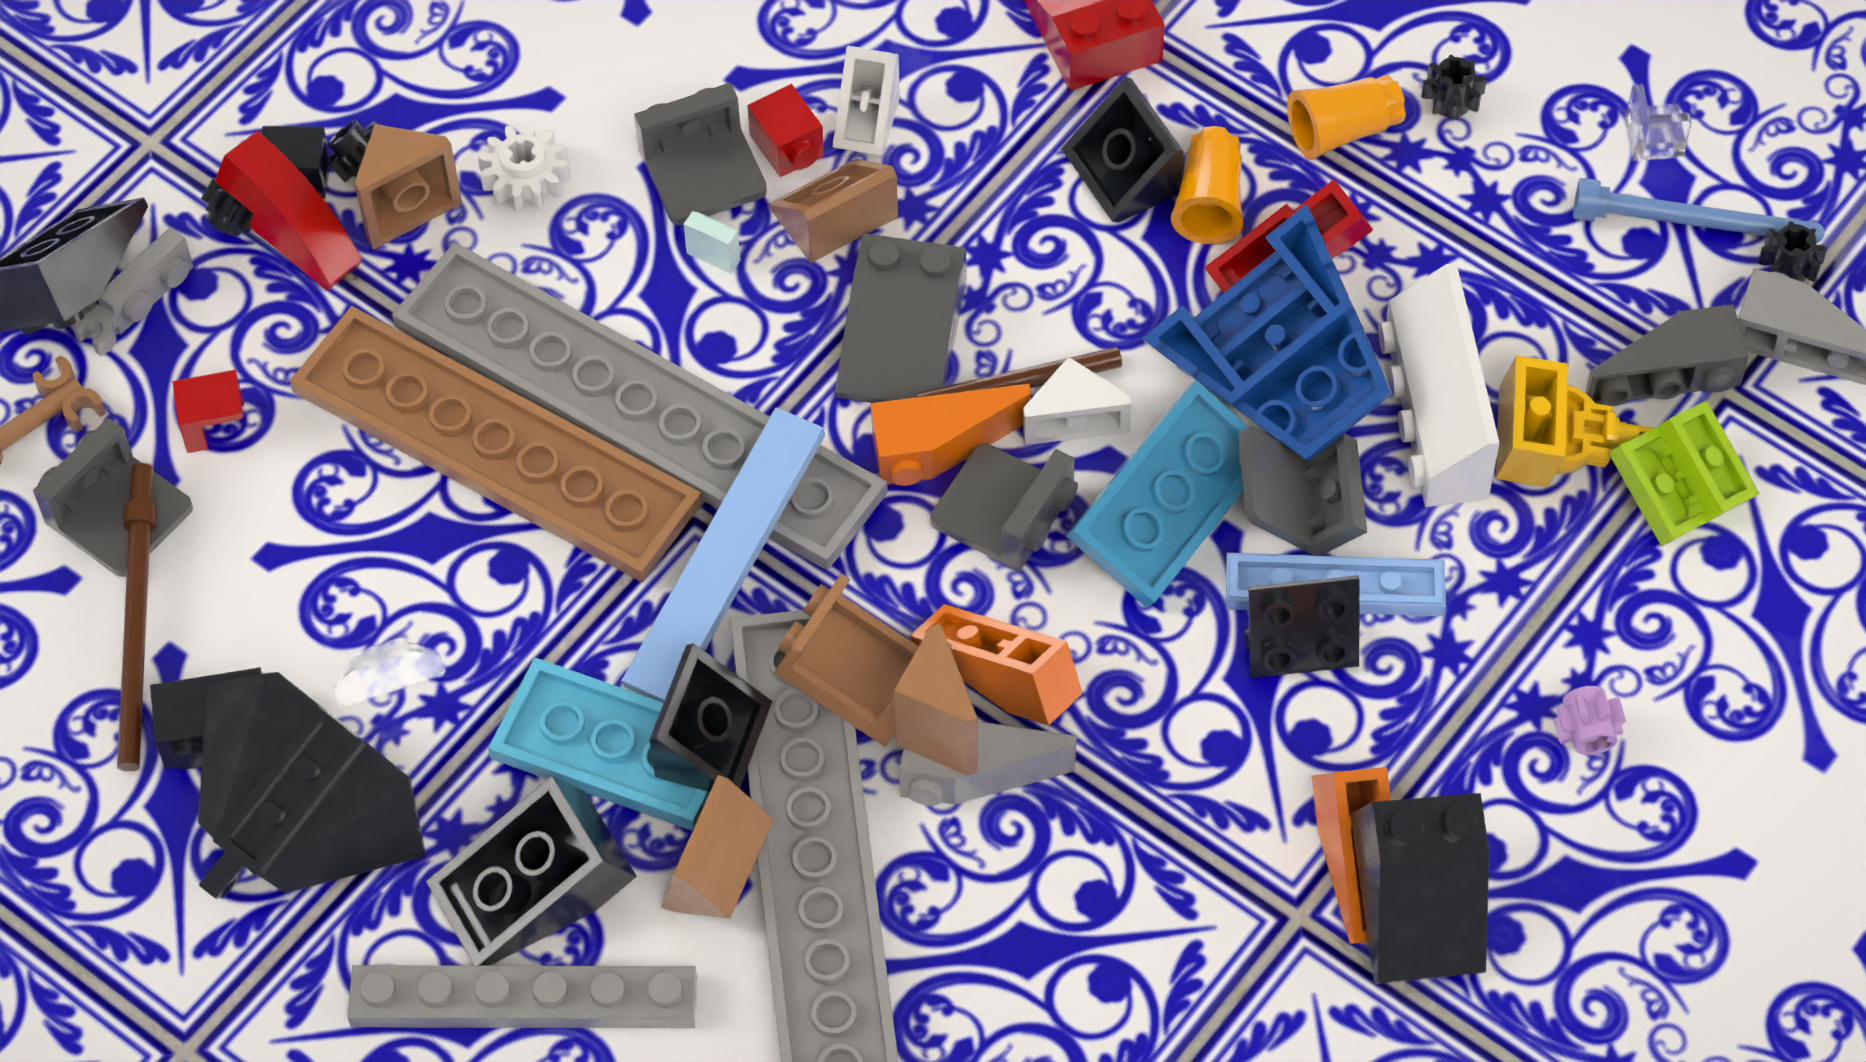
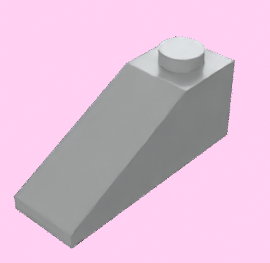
M1754 268L1738 317L1747 352L1866 385V329L1807 283L1791 279L1779 272H1766Z
M978 722V773L967 776L903 748L899 769L900 797H907L918 804L934 806L940 803L959 804L1074 772L1077 736Z

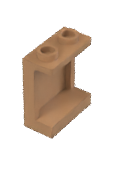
M841 573L831 589L820 584L807 603L803 612L811 618L806 626L797 621L791 626L778 646V649L786 655L774 673L886 747L896 733L894 689L919 646L844 597L842 592L850 579Z

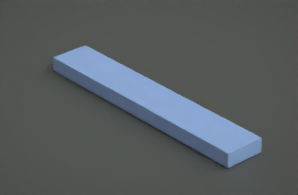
M777 407L775 408L621 681L625 688L664 703L686 645L694 643L702 650H706L825 437L823 427Z

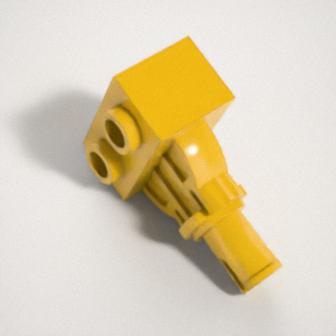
M1516 355L1499 386L1497 427L1499 448L1496 458L1495 479L1548 487L1555 474L1571 473L1579 470L1586 464L1606 467L1611 459L1608 452L1655 427L1620 422L1619 417H1616L1615 412H1613V406L1597 404L1580 389L1568 385L1567 363Z

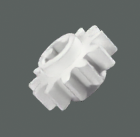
M529 123L525 127L524 134L518 135L513 127L506 126V140L500 141L495 137L487 139L489 152L478 155L481 171L480 177L483 190H493L494 200L497 205L504 203L510 197L513 198L515 210L520 211L524 207L525 200L532 199L533 204L540 209L544 205L543 194L548 193L553 197H560L562 195L560 182L570 180L569 160L566 144H555L553 130H547L538 137L535 135L533 123Z

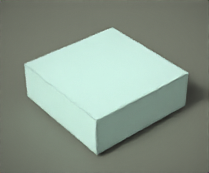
M692 211L684 223L687 254L732 274L740 262L738 231L699 212Z

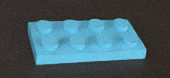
M535 657L488 747L490 759L546 779L552 775L588 794L692 831L710 794L707 791L655 777L649 740L663 702Z

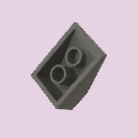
M863 233L852 280L835 398L875 403L915 398V393L945 387L967 284L965 247Z

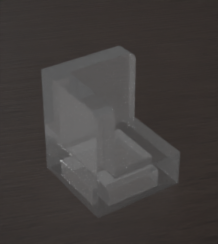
M1643 84L1632 85L1625 115V125L1633 161L1684 157L1692 124L1690 114L1680 113L1678 104L1648 106Z

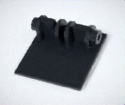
M1359 575L1248 587L1249 629H1244L1246 650L1249 651L1251 678L1359 667Z

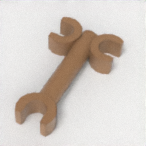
M62 356L55 358L58 370L61 373V376L55 380L45 379L38 371L32 374L38 392L45 398L0 427V465L3 460V450L62 411L67 425L76 432L83 429L77 415L80 409L92 408L100 417L106 414L99 394L96 391L84 389L75 378L71 363Z

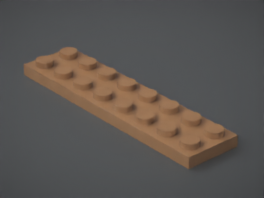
M353 306L348 309L290 380L292 392L642 583L702 505L700 491Z

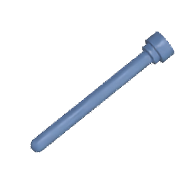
M1579 178L1573 209V219L1593 222L1596 217L1606 218L1607 213L1766 236L1770 228L1779 232L1788 225L1789 221H1793L1794 224L1803 225L1809 229H1816V243L1820 242L1825 234L1823 226L1816 222L1610 193V187L1601 186L1600 180Z

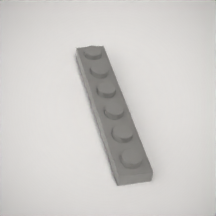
M352 965L348 1021L350 1027L695 1028L696 966Z

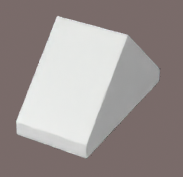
M847 46L833 148L879 156L884 155L900 99L898 54Z
M1068 357L1023 408L1024 444L1030 445L1130 432L1131 418L1130 395Z

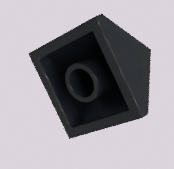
M1125 77L1061 148L1108 217L1115 223H1120L1178 196L1183 172V149L1132 78Z
M694 643L687 644L649 740L655 777L710 792L717 776L720 775L729 779L740 789L770 710L772 700Z

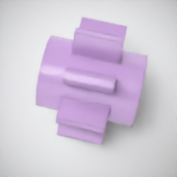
M1584 686L1567 693L1563 697L1564 706L1556 708L1558 717L1553 719L1559 742L1563 744L1573 741L1574 748L1582 755L1599 754L1614 747L1617 743L1616 735L1623 733L1621 724L1627 722L1620 698L1616 697L1607 700L1606 693L1598 686Z

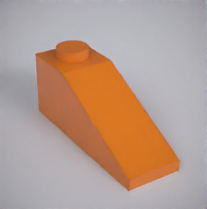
M1030 384L871 403L872 435L879 477L887 481V484L895 483L901 486L913 485L920 480L933 479L969 458L978 445H991L1022 427L1023 408L1031 400Z
M946 604L940 607L910 635L911 641L919 646L931 626L941 624L947 641L953 645L951 651L962 680L1007 713L1049 726L1083 694L1068 642Z
M1387 767L1311 776L1318 834L1350 944L1368 942L1350 814L1371 802L1391 800Z

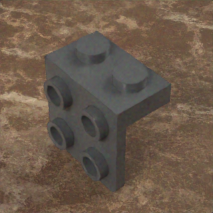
M731 82L714 88H704L693 95L669 103L655 104L647 110L634 114L640 155L673 224L683 225L692 211L710 216L761 199L766 195V181L741 130L738 97Z
M107 418L95 430L87 432L79 440L76 449L57 467H52L44 473L38 486L33 489V493L45 524L112 573L123 577L126 576L128 552V530L123 527L124 505L130 501L132 465L141 462L133 457L124 428L110 418ZM154 471L152 502L157 505L156 529L150 532V553L193 510L190 497Z
M1248 427L1239 432V463L1242 470L1244 492L1243 508L1248 520L1253 525L1314 556H1322L1367 533L1358 443L1356 439L1344 433L1310 462H1307L1283 443L1253 427Z
M980 444L975 448L931 512V525L934 529L1020 572L1033 551H1039L1044 545L1052 523L1060 511L1067 510L1076 495L1078 482L1074 481L1075 458L1055 449L1042 470L990 444Z

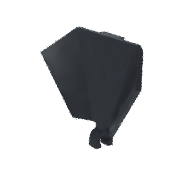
M279 672L208 682L198 824L213 838L212 841L225 852L199 883L202 889L215 899H219V897L223 899L237 883L244 869L247 868L255 876H260L284 893H289L426 857L410 776Z

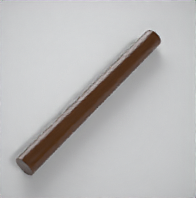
M1118 347L1070 357L1094 373L1122 367V357ZM1066 359L915 393V398L1030 384V388L1043 386Z

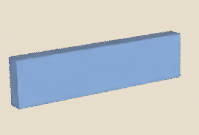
M1227 553L1226 609L1249 610L1248 587L1359 575L1360 614L1444 616L1446 608L1445 560Z

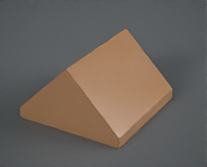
M375 124L354 182L367 241L372 250L463 204L452 145L446 136Z
M854 159L769 203L772 213L808 261L812 263L862 237L863 233L868 234L898 218L897 175L891 165Z
M941 624L931 626L894 689L896 745L968 776L978 773V718Z
M720 775L717 776L672 876L661 907L680 913L731 918L774 819L729 779Z

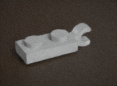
M170 227L106 286L101 298L98 300L99 304L90 312L85 313L84 318L73 325L76 338L79 341H83L90 333L101 332L93 339L92 343L98 355L102 356L108 353L116 343L115 331L122 334L134 322L145 318L153 304L169 289L179 286L193 268L185 237Z

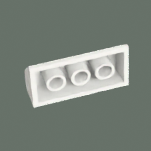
M1457 263L1446 264L1389 300L1386 322H1380L1378 326L1381 351L1383 354L1390 353L1393 366H1389L1388 369L1389 387L1393 393L1392 397H1400L1403 410L1398 413L1401 440L1403 443L1411 442L1413 455L1409 456L1408 460L1410 481L1413 488L1421 487L1425 507L1488 500L1499 448L1498 434Z

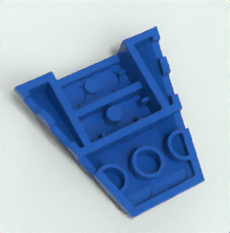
M1305 204L1265 237L1275 249L1273 254L1197 316L1193 317L1182 305L1141 339L1296 454L1310 462L1393 393L1310 208Z

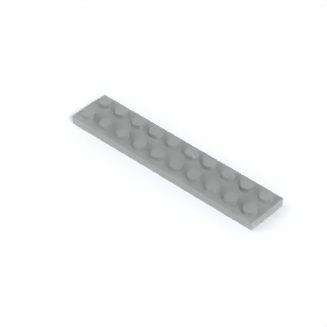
M456 242L449 247L392 314L394 326L469 369L700 491L702 500L719 509L770 419V416ZM820 445L769 538L828 571L888 493L887 481Z
M803 610L730 618L736 674L772 700L747 770L751 799L774 819L757 857L781 1062H899L855 727L774 673L786 655L778 649L779 644L795 621L806 626L811 618L809 615L804 613Z

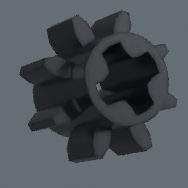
M1449 55L1439 65L1435 63L1429 64L1427 79L1423 81L1421 98L1433 99L1432 113L1434 115L1439 113L1444 117L1459 120V117L1466 114L1468 110L1479 111L1481 95L1485 93L1487 78L1481 75L1475 76L1476 62L1474 60L1468 61L1462 57Z
M353 120L342 127L329 141L328 146L334 153L330 155L331 162L328 165L344 182H347L352 176L357 177L373 128L377 124L375 121L365 128L357 120Z
M212 178L201 198L208 203L206 218L209 223L228 235L239 236L243 230L249 233L251 229L249 225L254 214L215 182V178Z
M1789 221L1788 225L1779 232L1771 228L1768 230L1764 243L1765 246L1761 247L1758 264L1769 266V272H1779L1791 279L1803 282L1807 278L1815 282L1821 268L1820 264L1824 262L1827 246L1816 245V229H1809Z

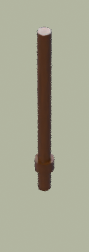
M147 463L132 465L130 501L124 505L123 527L128 530V552L117 768L122 771H136L140 768L150 532L156 529L157 505L152 502L153 466Z

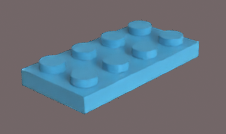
M1195 380L1184 390L1071 528L1066 537L1146 608L1155 603L1242 494L1243 481L1239 463L1238 435L1240 431L1249 426L1200 382Z

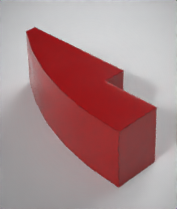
M259 131L253 133L224 155L215 182L254 214L249 225L252 230L326 291L330 290L360 266L362 261L360 254L328 204L294 164Z
M1333 179L1296 209L1292 210L1288 204H1285L1204 268L1221 291L1225 293L1275 252V249L1265 237L1305 204L1310 208L1332 259L1371 233L1373 228L1336 180Z

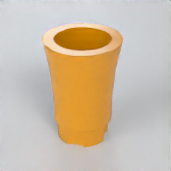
M1390 75L1376 79L1368 77L1324 88L1294 90L1289 94L1287 101L1290 129L1304 157L1314 160L1337 147L1386 131L1388 127L1402 123L1406 116L1404 108L1405 98L1398 81L1393 80Z
M1204 127L1200 133L1192 135L1190 147L1185 156L1183 178L1179 195L1171 214V223L1176 232L1182 237L1196 243H1224L1235 238L1243 228L1240 200L1242 165L1240 141L1238 136L1230 134L1224 127Z

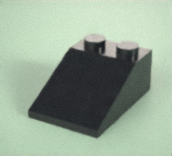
M145 198L77 209L0 257V332L20 329L21 333L25 335L38 331L48 324H53L55 329H62L84 318L82 310L101 298L148 208Z
M551 775L431 876L426 883L474 966H491L595 912L637 876L586 792Z
M1481 793L1371 802L1351 813L1374 984L1485 973L1487 960L1489 844Z

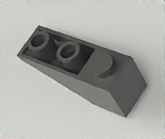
M1734 305L1679 312L1592 369L1589 373L1585 394L1597 404L1617 406L1629 400L1651 397L1670 399L1682 393L1704 390L1723 392L1732 387L1741 386L1749 356Z

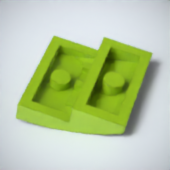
M1707 400L1608 452L1661 547L1760 494Z

